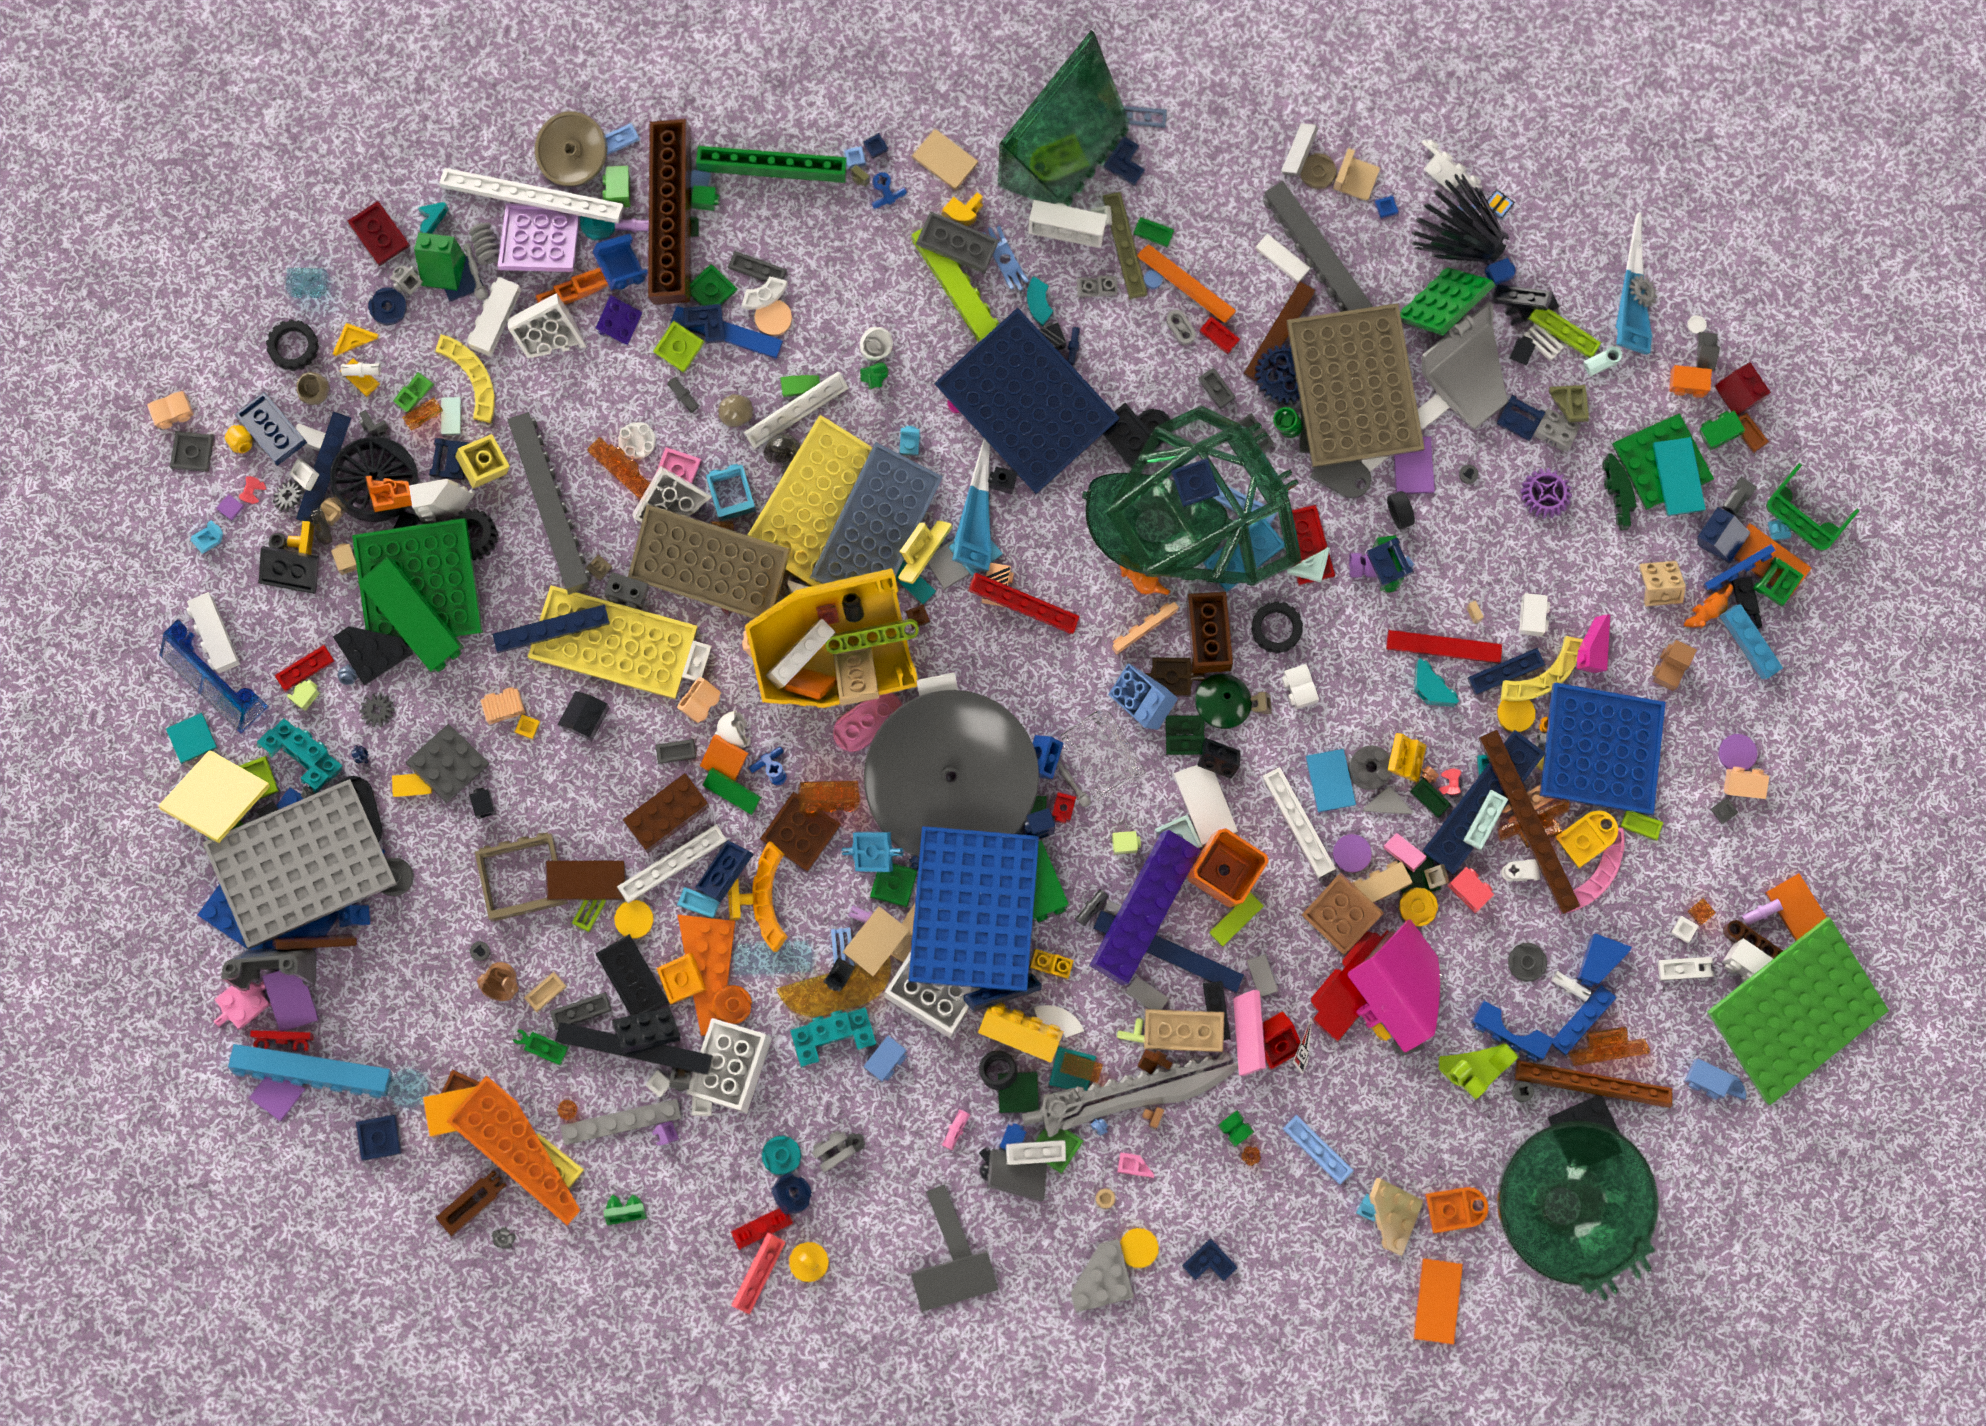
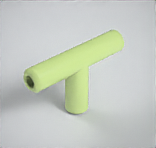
M1137 1018L1134 1033L1118 1031L1117 1038L1144 1043V1035H1141L1144 1020Z

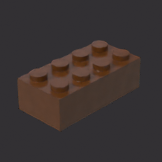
M1226 591L1188 594L1186 606L1193 674L1230 672L1233 666Z
M684 773L622 820L645 851L649 853L707 810L710 805L687 774Z

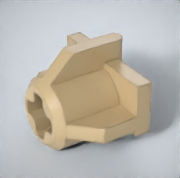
M335 498L325 499L320 506L321 519L330 526H333L344 514Z

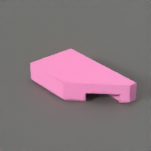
M1120 1152L1118 1173L1154 1178L1153 1172L1140 1155Z

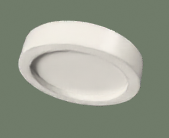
M1696 315L1689 319L1688 328L1692 333L1698 334L1706 329L1707 324L1703 317Z

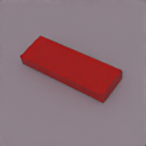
M322 645L274 676L286 692L335 662L326 646Z

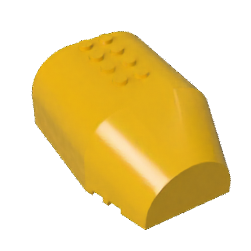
M892 568L798 589L745 625L762 702L786 705L796 704L800 706L808 705L819 708L840 704L837 684L818 700L786 691L785 686L777 689L765 675L805 632L820 619H823L835 633L902 620L896 593L898 588ZM849 593H855L861 599L864 617L858 622H849L845 618L842 601L843 597ZM889 628L885 633L887 636L893 637L897 632L895 629ZM875 632L867 634V638L870 641H874L878 637ZM856 636L848 638V642L852 645L857 644L859 641ZM835 639L829 642L831 648H838L840 645L839 641ZM907 640L871 647L879 695L917 687L916 680L918 678ZM825 643L802 668L836 677L834 656L827 651Z

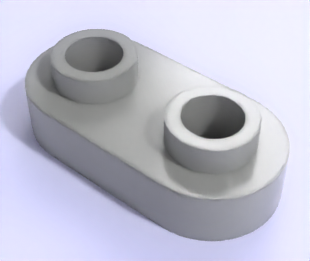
M1179 310L1171 311L1166 319L1169 329L1180 344H1192L1196 336L1194 328L1183 312ZM1176 318L1179 320V323L1175 324L1172 320ZM1186 333L1189 335V338L1185 339L1182 335Z

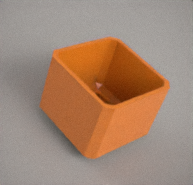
M1227 828L1219 829L1207 841L1190 869L1187 879L1190 883L1228 908L1242 904L1268 864V856ZM1220 865L1228 867L1229 872L1226 876L1219 873Z

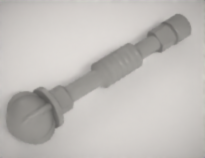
M466 243L463 247L469 259L468 264L471 274L476 282L475 296L479 300H484L487 298L488 292L480 282L476 261H474L472 256L471 244Z
M1059 759L1057 767L1060 769L1061 775L1076 792V799L1079 801V804L1082 807L1089 806L1091 803L1090 797L1086 795V792L1083 793L1077 787L1073 777L1063 767Z

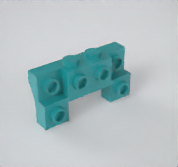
M284 718L256 742L257 747L265 749L271 758L283 748L284 752L308 771L301 777V782L303 784L307 783L312 787L315 794L343 769V766L328 754L327 747L322 742H316L307 730L294 727Z
M866 1007L842 1013V1010L831 1013V1017L823 1018V1016L813 1018L812 1022L808 1025L790 1030L801 1068L820 1062L816 1050L817 1047L854 1036L858 1051L862 1050V1048L877 1045Z

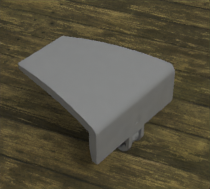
M1490 301L1473 315L1465 314L1449 330L1448 335L1422 355V374L1448 406L1472 429L1479 427L1508 403L1493 329V304Z

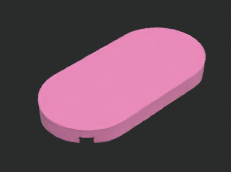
M893 693L879 695L878 699L859 703L841 716L839 721H836L833 729V737L836 744L841 749L849 752L860 751L868 746L884 721L902 706L900 699Z

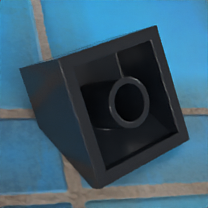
M575 691L557 725L592 742L610 707L607 703L591 695Z

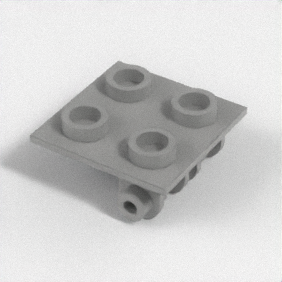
M1547 408L1534 435L1537 436V439L1539 438L1543 441L1548 438L1547 444L1552 440L1551 446L1557 443L1555 447L1568 452L1581 425L1576 422L1569 423L1566 417Z

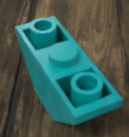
M1420 658L1415 664L1414 691L1427 705L1456 706L1459 702L1456 692L1452 689L1449 690L1445 685L1444 679L1432 671L1433 668L1430 663Z

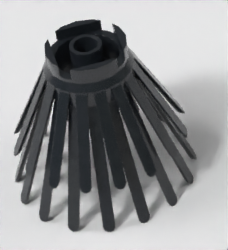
M1454 174L1455 179L1479 213L1449 180H1445V184L1457 196V202L1466 213L1439 190H1435L1434 194L1450 207L1447 209V213L1452 218L1428 203L1424 204V207L1454 227L1441 222V226L1444 227L1442 228L1422 218H1417L1416 221L1440 232L1441 235L1450 239L1413 231L1412 235L1432 242L1426 244L1413 241L1411 244L1421 246L1414 248L1417 250L1442 253L1431 255L1432 257H1437L1436 259L1478 261L1490 265L1488 260L1494 263L1501 256L1507 246L1502 243L1503 239L1508 240L1509 236L1499 225L1482 190L1480 189L1479 191L1475 186L1474 191L1465 176L1461 174L1462 179L1468 186L1467 188L1459 176Z

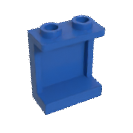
M630 234L596 243L593 255L611 290H622L631 284L639 285L645 281L648 274L647 269L642 270L630 246L633 241Z

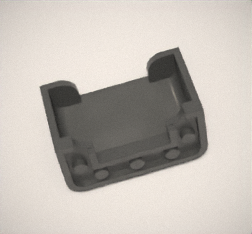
M312 948L247 950L224 963L221 980L240 991L250 990L249 985L252 981L260 980V970L280 969L285 975H295L301 978L306 986L316 985L317 955Z

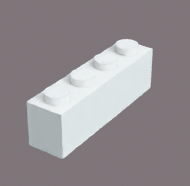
M498 277L496 282H493L489 299H485L483 303L484 310L476 318V327L473 332H470L467 340L470 349L492 357L508 318L521 293V288L518 284Z
M207 592L188 600L189 607L186 609L190 618L195 620L196 625L193 626L197 635L202 637L203 642L200 643L203 651L209 654L210 659H208L210 668L212 670L215 669L218 673H222L240 665L213 596Z
M823 619L816 621L768 671L765 677L777 689L784 687L831 638L835 631Z

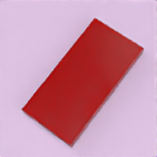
M1316 505L1279 513L1293 567L1327 548ZM1328 554L1322 580L1335 577L1330 554ZM1296 576L1298 586L1316 582Z

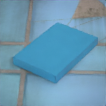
M1344 749L1307 755L1306 762L1317 812L1355 806L1356 802Z

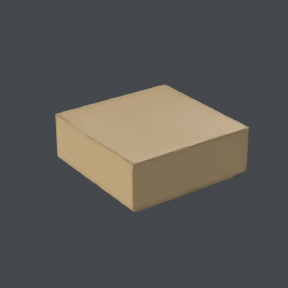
M1476 600L1469 603L1466 609L1473 623L1481 622L1484 616Z

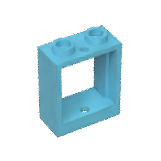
M733 464L725 470H713L706 475L719 522L756 512L743 465ZM740 475L748 501L721 509L713 483Z

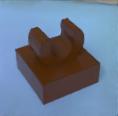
M923 604L905 611L908 619L915 620L919 627L930 623Z

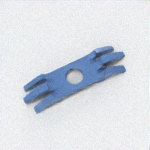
M999 225L997 226V231L1001 242L998 243L993 257L1008 287L1011 290L1014 289L1008 277L1011 276L1016 287L1022 290L1023 288L1016 273L1018 272L1020 278L1025 283L1029 282L1015 259ZM991 227L988 228L989 235L996 238ZM1002 255L1010 256L1011 260L1008 264L1000 262Z

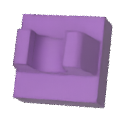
M672 1121L656 1126L652 1132L653 1135L658 1134L660 1141L657 1142L658 1146L679 1140Z

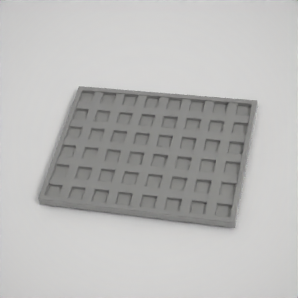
M350 779L230 830L220 843L212 839L202 842L248 949L397 885Z

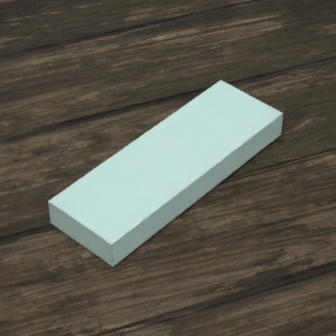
M1490 790L1463 841L1478 850H1482L1508 799Z

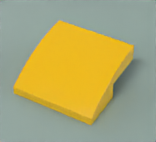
M1396 733L1388 770L1405 779L1419 782L1427 746L1419 740H1413L1404 734Z

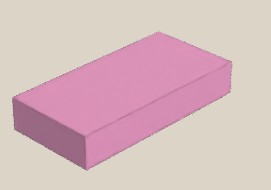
M1398 833L1384 845V849L1413 872L1426 860V855Z

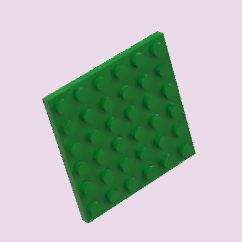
M466 518L352 535L358 581L387 557L392 558L455 637L483 633ZM359 584L365 629L402 637Z

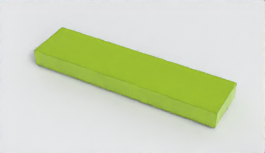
M1549 308L1547 311L1534 309L1528 318L1588 358L1594 356L1601 344L1600 341Z

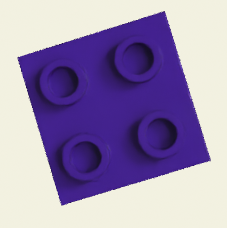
M610 295L595 329L598 330L597 333L604 336L606 334L628 345L643 312Z

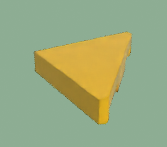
M346 323L332 354L334 356L340 355L378 339L379 335Z

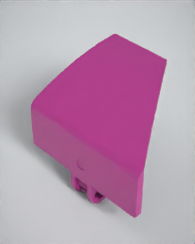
M1408 919L1373 957L1348 973L1351 981L1368 1002L1359 1008L1356 1013L1365 1020L1367 1028L1382 1022L1403 1052H1408L1435 1035L1440 998L1438 956L1412 920Z

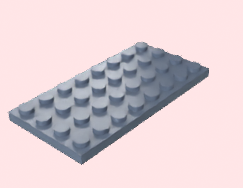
M875 442L809 578L824 584L891 568L896 576L904 560L900 550L918 524L922 522L943 476Z

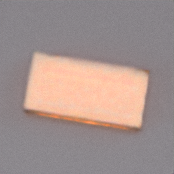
M1065 1052L1060 1072L1098 1083L1103 1064Z

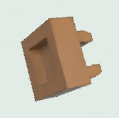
M1159 1107L1156 1108L1155 1112L1145 1109L1142 1117L1150 1120L1149 1127L1156 1130L1164 1110Z

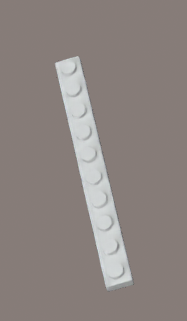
M447 168L444 169L439 182L440 188L619 223L624 209L621 203Z

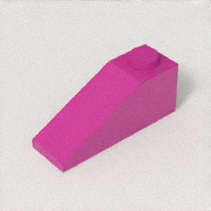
M1609 614L1594 618L1578 649L1577 669L1591 673L1607 671L1610 631Z

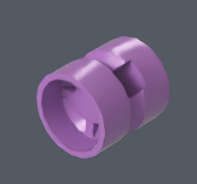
M1350 553L1349 573L1351 578H1361L1363 575L1367 578L1377 577L1367 554L1363 556L1361 553Z

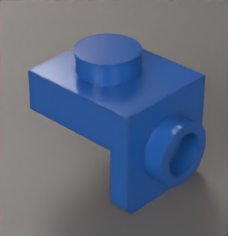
M349 905L338 910L339 927L371 925L369 905Z

